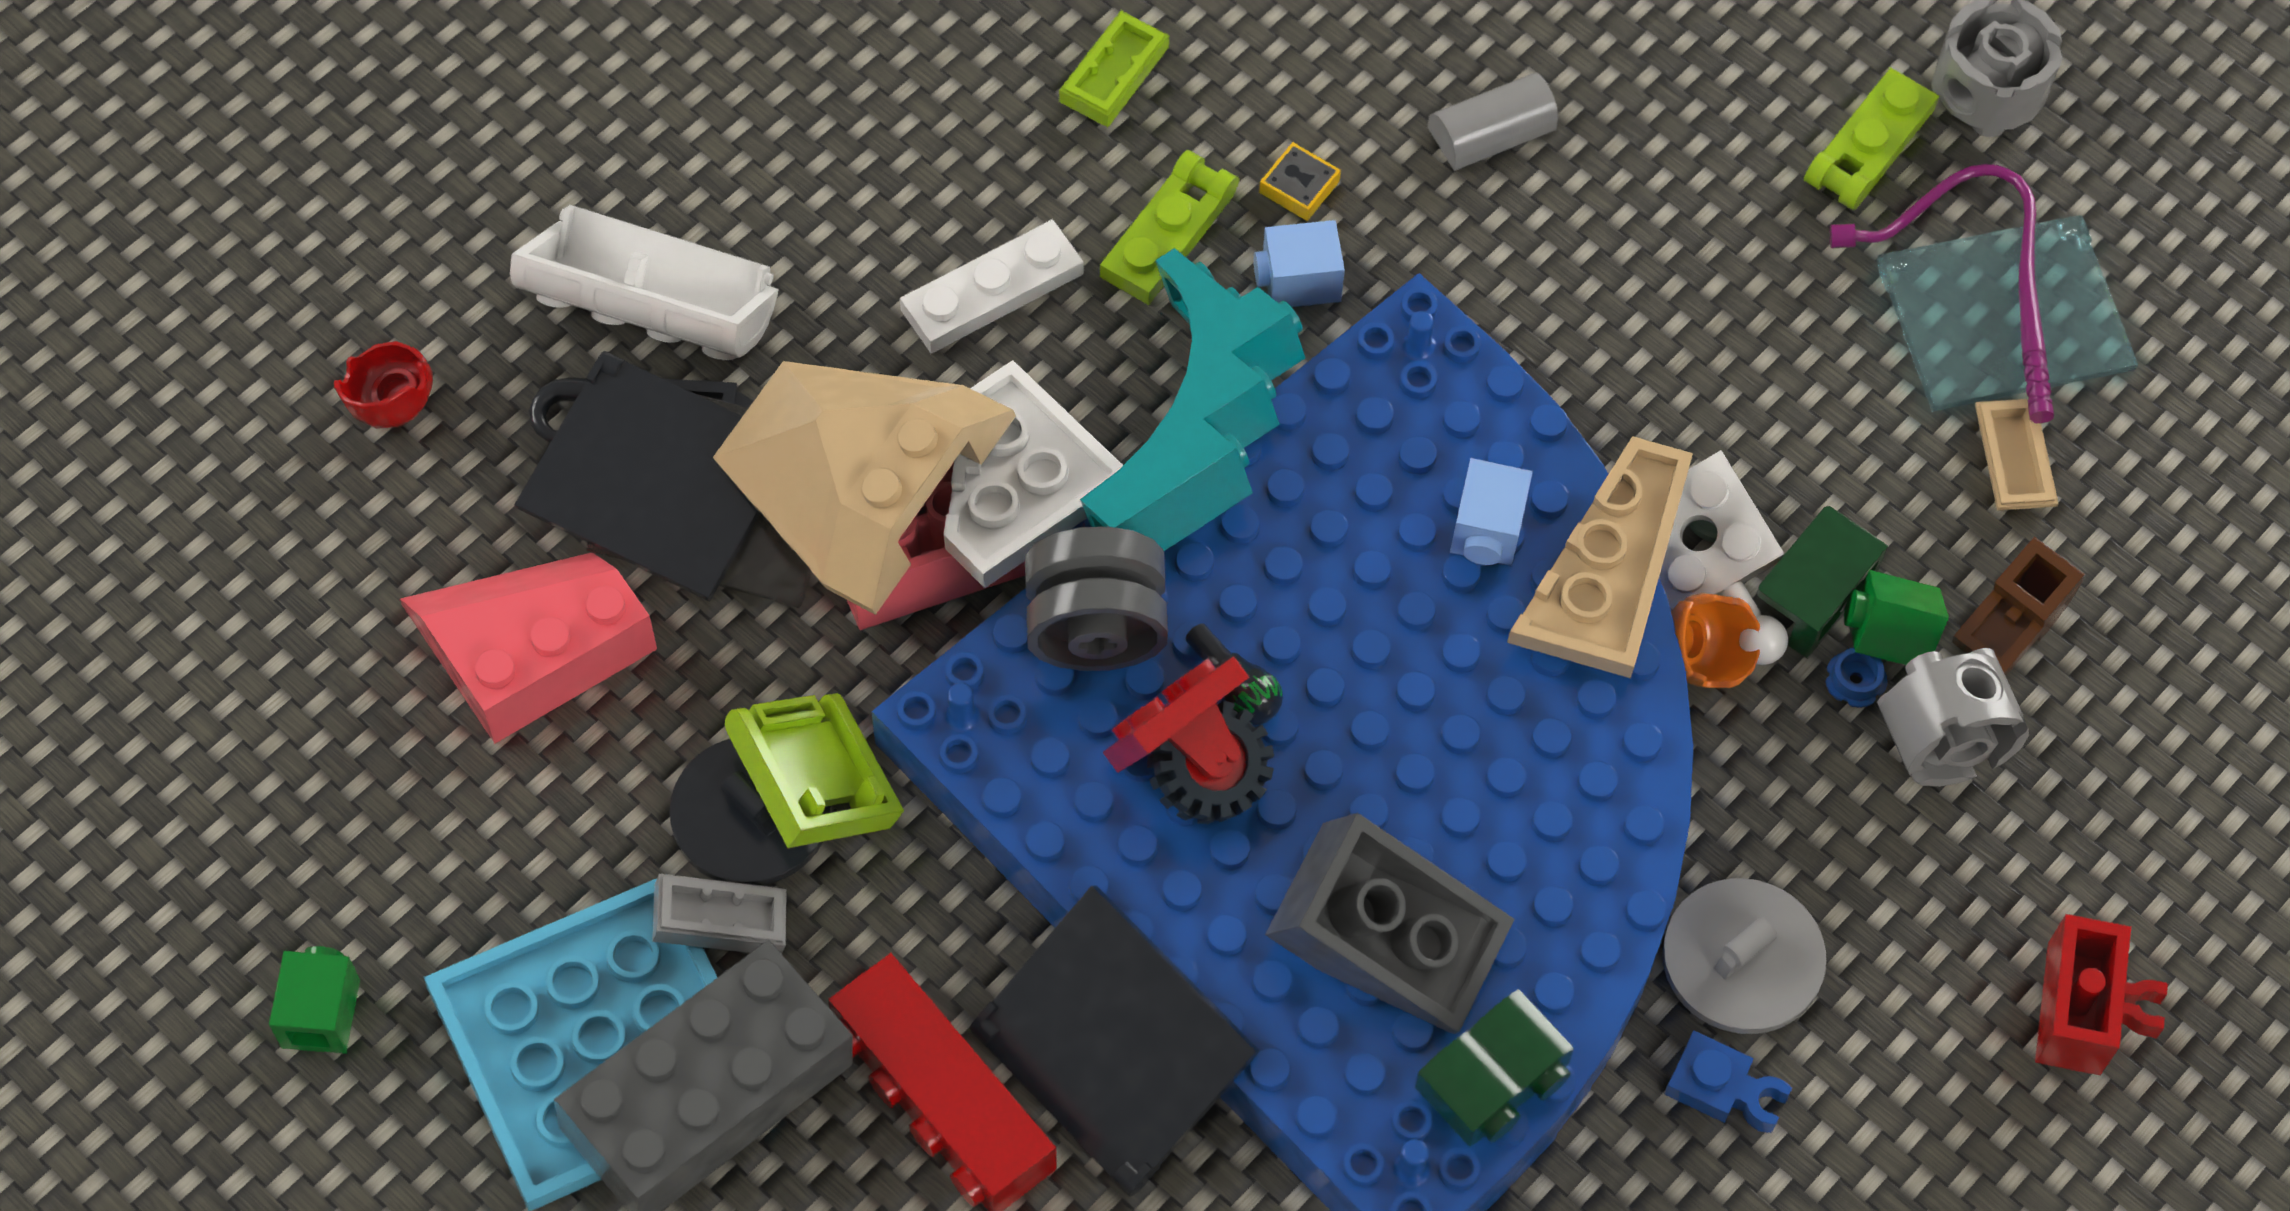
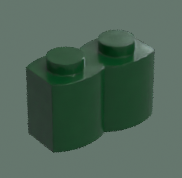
M1518 989L1488 1011L1467 1032L1456 1038L1435 1055L1418 1072L1415 1088L1469 1147L1483 1137H1486L1493 1143L1504 1136L1518 1122L1521 1114L1516 1108L1535 1094L1541 1101L1547 1099L1568 1080L1571 1072L1566 1066L1570 1063L1574 1047Z

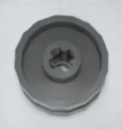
M1080 527L1054 533L1036 542L1026 553V597L1031 601L1026 607L1028 649L1039 660L1060 668L1080 671L1115 670L1137 665L1155 657L1168 644L1167 603L1161 597L1165 593L1164 550L1154 539L1136 531L1121 528Z

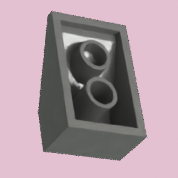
M1355 813L1322 824L1265 935L1317 970L1447 1032L1455 1034L1459 1033L1515 919L1359 813Z

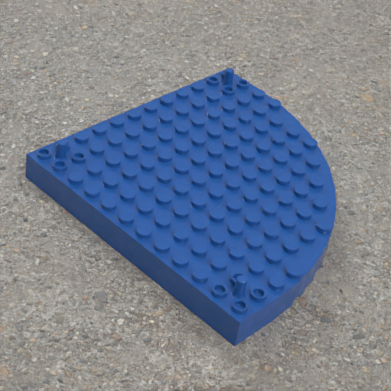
M1418 273L1275 388L1276 397L1272 399V403L1280 425L1244 448L1250 462L1244 469L1253 493L1164 551L1165 593L1161 597L1167 603L1168 644L1157 656L1137 665L1101 671H1080L1060 668L1039 660L1028 649L1026 607L1031 601L1026 597L1025 588L871 711L875 744L1054 928L1057 927L1091 886H1098L1260 1050L1220 1098L1330 1211H1486L1556 1139L1557 1134L1574 1110H1577L1596 1079L1604 1070L1635 1008H1637L1676 899L1690 826L1693 738L1687 678L1678 638L1675 634L1669 601L1660 578L1658 579L1631 678L1507 643L1510 630L1520 614H1523L1535 595L1537 587L1547 571L1553 567L1563 551L1566 541L1578 522L1580 523L1593 503L1596 493L1609 473L1567 417L1565 411L1560 408L1553 398L1496 341ZM1470 458L1533 471L1512 566L1501 563L1481 565L1468 560L1464 555L1450 553ZM1201 623L1205 624L1231 653H1238L1246 661L1265 669L1276 677L1283 693L1282 705L1277 715L1270 721L1262 724L1268 733L1261 738L1264 747L1272 745L1274 757L1267 760V767H1272L1274 770L1272 779L1263 785L1267 789L1261 799L1251 804L1252 807L1228 820L1222 822L1218 820L1210 824H1197V818H1191L1186 821L1176 816L1179 811L1176 807L1171 806L1167 809L1159 801L1164 797V794L1160 787L1155 790L1152 789L1149 779L1155 777L1154 768H1147V757L1153 754L1154 751L1120 772L1115 770L1103 754L1104 750L1118 741V738L1111 729L1157 696L1164 705L1167 704L1168 701L1161 692L1185 673L1203 662V659L1185 640L1188 632L1194 626ZM1222 698V699H1220L1218 702H1216L1217 705H1218L1219 703L1223 702V701H1224V698ZM1359 813L1515 919L1459 1033L1452 1034L1317 970L1265 935L1323 823ZM1519 989L1574 1047L1570 1063L1566 1066L1571 1075L1547 1099L1541 1101L1535 1094L1519 1105L1516 1110L1521 1114L1520 1119L1500 1139L1491 1143L1486 1137H1483L1469 1147L1415 1088L1417 1075L1442 1049L1467 1032L1504 998Z

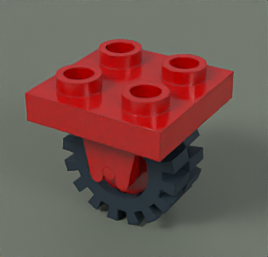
M1234 656L1216 668L1208 658L1194 669L1185 673L1161 692L1167 699V704L1164 705L1157 696L1111 729L1118 738V741L1103 751V754L1117 772L1122 771L1154 751L1153 754L1147 757V768H1154L1155 777L1149 779L1152 789L1155 790L1160 787L1164 794V797L1159 801L1167 809L1171 806L1176 807L1179 810L1176 816L1186 821L1191 818H1197V824H1210L1218 820L1222 822L1251 808V804L1261 799L1267 789L1263 785L1272 779L1274 770L1272 767H1267V760L1274 757L1272 745L1264 747L1261 738L1268 733L1261 724L1255 728L1249 722L1254 715L1246 709L1239 713L1234 711V703L1223 701L1218 705L1216 703L1249 678Z

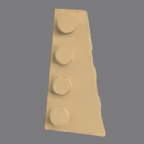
M1632 436L1596 493L1593 503L1580 523L1578 522L1569 536L1563 551L1553 567L1547 571L1537 587L1535 595L1523 614H1520L1510 630L1507 643L1631 678L1693 453Z

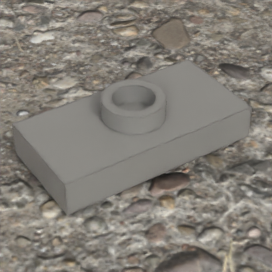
M667 874L658 875L654 884L652 942L751 953L770 940L782 954L786 946V889Z

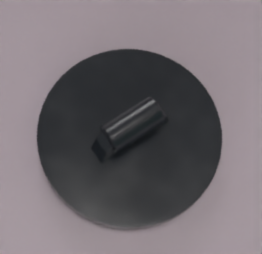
M730 739L716 743L698 754L685 767L674 786L670 801V822L674 839L687 861L702 874L713 880L758 886L775 883L789 877L804 867L817 853L823 843L818 842L787 848ZM826 806L822 814L830 813L831 807Z

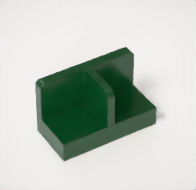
M1826 506L1821 510L1760 583L1757 590V596L1795 622L1788 646L1807 659L1844 615L1846 603L1853 590L1861 591L1868 571L1878 572L1888 548L1887 544L1831 506Z

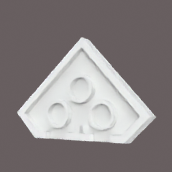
M1013 360L970 388L1013 409L1016 417L982 465L961 454L954 461L951 480V501L944 528L945 549L984 588L1024 562L1026 553L1036 542L1054 533L1070 530L1085 520L1087 516L1080 499L1123 466Z

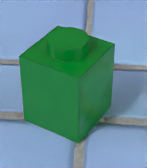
M1872 570L1868 571L1861 591L1853 590L1844 611V625L1850 629L1856 653L1907 665L1919 655L1935 651L1949 619L1939 587Z
M311 946L306 948L305 952H283L269 1026L282 1049L347 1053L360 985L359 976L349 956H344L342 952L324 946Z

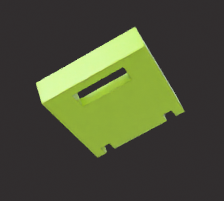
M840 694L824 695L819 702L815 695L753 704L749 710L747 708L732 709L725 718L726 732L787 848L891 829L904 812L902 805ZM849 802L852 808L822 814L826 806Z

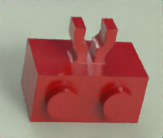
M2065 914L2048 942L2035 1063L2100 1076L2120 1048L2122 1024L2137 1034L2158 1038L2164 1030L2165 1017L2146 1014L2140 1008V1005H2135V1003L2146 1000L2161 1004L2167 996L2168 983L2156 980H2142L2137 983L2126 982L2131 926Z

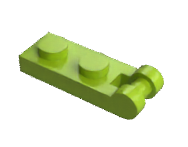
M1890 67L1826 149L1815 157L1803 181L1818 190L1825 186L1840 195L1838 202L1853 211L1856 210L1935 110L1939 95ZM1841 165L1842 167L1846 168L1854 174H1848L1847 172L1840 169L1839 166Z
M1186 150L1176 162L1169 178L1100 264V278L1150 305L1164 287L1155 260L1174 248L1187 257L1232 199L1239 184V177L1225 169H1221L1218 172L1204 165L1205 159L1191 150ZM1192 186L1206 192L1200 201L1187 195Z

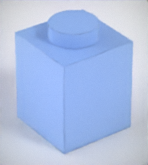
M1336 220L1265 227L1263 251L1254 252V273L1257 287L1267 286L1268 295L1278 303L1284 300L1291 307L1341 302L1345 269Z
M1470 458L1450 553L1464 555L1468 560L1481 565L1501 563L1512 566L1533 471Z

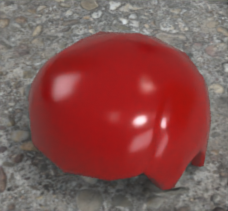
M398 341L375 344L358 357H348L346 360V375L343 382L341 380H334V389L351 415L358 421L378 429L400 427L415 419L427 403L433 384V371L426 358L418 349Z

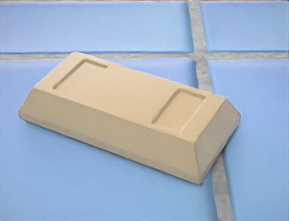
M2029 399L1976 402L1975 404L1997 511L2057 507L2059 504L2041 424L2031 422L2029 419L2027 401Z

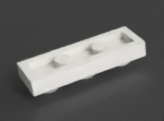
M1052 219L901 297V311L932 354L1084 274V262Z

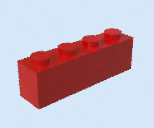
M892 953L881 959L828 999L830 1010L853 1035L852 1058L858 1054L872 1070V1073L868 1075V1079L876 1093L890 1108L897 1103L902 1106L913 1120L908 1126L918 1144L931 1157L939 1152L955 1170L950 1174L951 1181L961 1196L971 1206L975 1207L981 1202L988 1211H1004L1057 1170L1055 1145Z

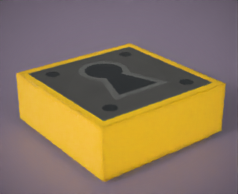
M1292 142L1260 181L1259 193L1308 221L1340 182L1341 170Z

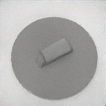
M1732 878L1719 880L1691 893L1682 901L1672 915L1663 940L1664 970L1677 998L1691 1013L1702 1021L1716 1028L1734 1033L1758 1034L1782 1028L1799 1018L1813 1003L1820 990L1826 971L1824 940L1810 912L1788 892L1772 884L1754 879Z

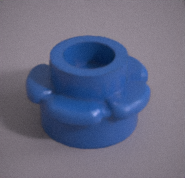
M1850 648L1834 656L1827 665L1829 676L1826 678V687L1829 693L1838 701H1847L1851 707L1863 708L1870 706L1875 702L1876 696L1882 695L1886 690L1888 683L1887 675L1880 658L1856 653L1854 648ZM1852 675L1858 676L1861 682L1855 684L1850 680V677Z

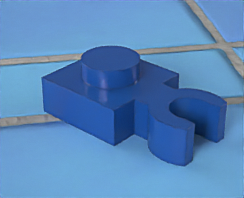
M1693 1030L1664 1095L1724 1123L1731 1108H1736L1743 1112L1745 1120L1751 1127L1761 1132L1772 1133L1779 1117L1762 1109L1759 1099L1771 1097L1785 1104L1792 1088L1784 1080L1777 1077L1766 1076L1755 1079L1747 1075L1754 1058Z

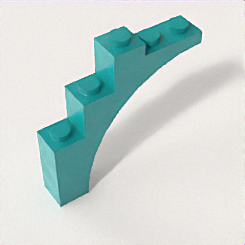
M1175 248L1156 259L1155 262L1171 305L1191 327L1192 343L1187 373L1172 407L1149 440L1116 473L1080 499L1091 527H1114L1133 530L1154 539L1164 551L1253 493L1244 469L1250 464L1244 448L1280 425L1272 403V399L1276 397V390L1272 380L1306 358L1298 333L1303 330L1301 321L1294 309L1286 301L1276 302L1259 287H1256L1244 296H1241L1233 287L1225 289L1215 281L1210 270L1202 262L1198 261L1194 264Z

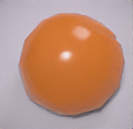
M1700 593L1686 597L1684 601H1680L1671 611L1675 634L1678 638L1686 670L1687 683L1704 688H1732L1738 686L1755 670L1760 650L1752 652L1743 650L1740 647L1739 638L1742 631L1746 629H1753L1759 632L1760 624L1750 605L1743 599Z

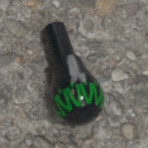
M1201 623L1194 626L1186 635L1185 640L1203 661L1209 658L1216 668L1234 656L1249 676L1247 680L1224 696V701L1234 703L1233 710L1238 713L1246 709L1253 714V718L1249 721L1252 725L1266 723L1275 717L1282 705L1283 699L1282 687L1277 678L1265 669L1246 661L1238 653H1231L1205 624Z

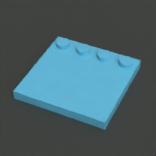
M657 878L424 977L427 990L528 1211H533L602 1180L559 1129L554 1098L717 978L703 947L652 942L654 884Z

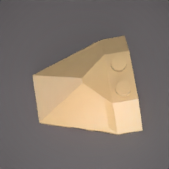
M783 361L713 458L753 506L777 530L787 545L805 562L826 589L876 615L911 566L910 561L898 543L902 534L958 455L961 454L982 465L1016 415L1013 409L964 385Z

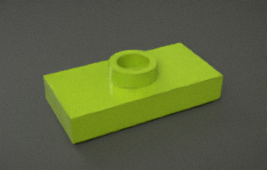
M1120 10L1060 88L1059 102L1108 128L1169 48V35Z

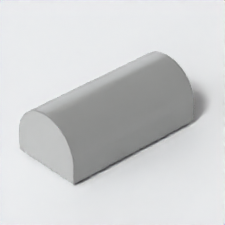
M1532 73L1430 114L1427 128L1455 171L1555 131L1558 123V110L1547 82L1538 73Z

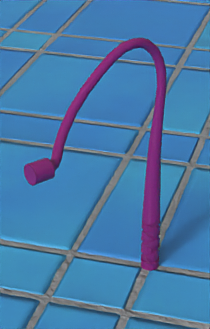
M1994 164L1969 166L1953 173L1937 184L1886 228L1878 231L1856 230L1855 224L1830 225L1831 248L1855 247L1856 241L1879 243L1895 236L1943 194L1961 182L1974 177L1995 176L2012 184L2020 193L2024 206L2018 287L2023 366H2025L2024 377L2027 382L2026 393L2029 398L2027 400L2029 419L2033 423L2041 424L2047 423L2054 418L2052 399H2050L2051 388L2050 383H2048L2049 372L2046 367L2048 364L2035 282L2036 205L2029 185L2020 175L2006 167Z

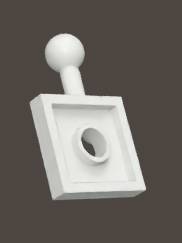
M1722 450L1688 470L1659 578L1667 595L1671 610L1680 601H1684L1686 597L1700 593L1743 599L1750 605L1760 624L1759 632L1753 629L1743 630L1739 638L1740 647L1749 652L1759 649L1760 655L1757 661L1759 665L1776 662L1787 649V631L1776 618L1761 615L1759 608L1743 583L1776 565L1785 554ZM1697 520H1707L1717 528L1715 543L1704 551L1690 550L1683 544L1682 540L1685 528Z

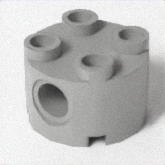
M1976 0L1965 5L1951 20L1931 83L1932 91L1939 95L1940 101L1952 115L1972 126L1975 132L1981 136L1997 137L2004 130L2017 128L2033 120L2044 107L2060 67L2062 38L2059 28L2046 12L2025 0H2011L2010 4L2003 2L1995 3L1996 0Z
M1982 648L1968 654L1946 657L1944 659L1941 653L1935 651L1919 655L1906 665L1908 676L1901 679L1890 691L1882 695L1877 702L1909 775H1912L1914 782L1921 786L1940 787L1975 778L1977 775L1973 768L1974 765L1988 759L1992 769L1998 767L2017 753L2029 737V729L2023 718V713L1994 651L1990 648Z

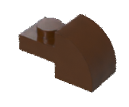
M2034 536L1996 580L1992 592L1954 634L1952 643L1966 654L1982 648L1992 649L2006 676L2035 641L2038 640L2040 642L2054 625L2078 591L2085 574Z

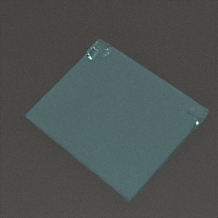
M2081 215L2035 224V282L2050 387L2133 371L2138 366L2092 248V238ZM2023 226L1878 255L1877 266L1886 292H1889L1932 412L2026 393L2027 382L2024 377L2025 366H2023L2018 287Z

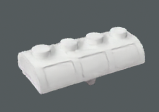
M573 205L562 209L559 216L561 221L556 222L512 253L510 267L512 284L516 288L537 294L536 299L540 303L558 308L573 305L592 311L591 316L595 320L609 325H622L627 322L647 329L648 336L658 341L672 343L684 340L703 346L702 351L706 355L720 360H733L737 357H742L759 342L771 319L779 290L770 287L774 275L770 273L769 266Z

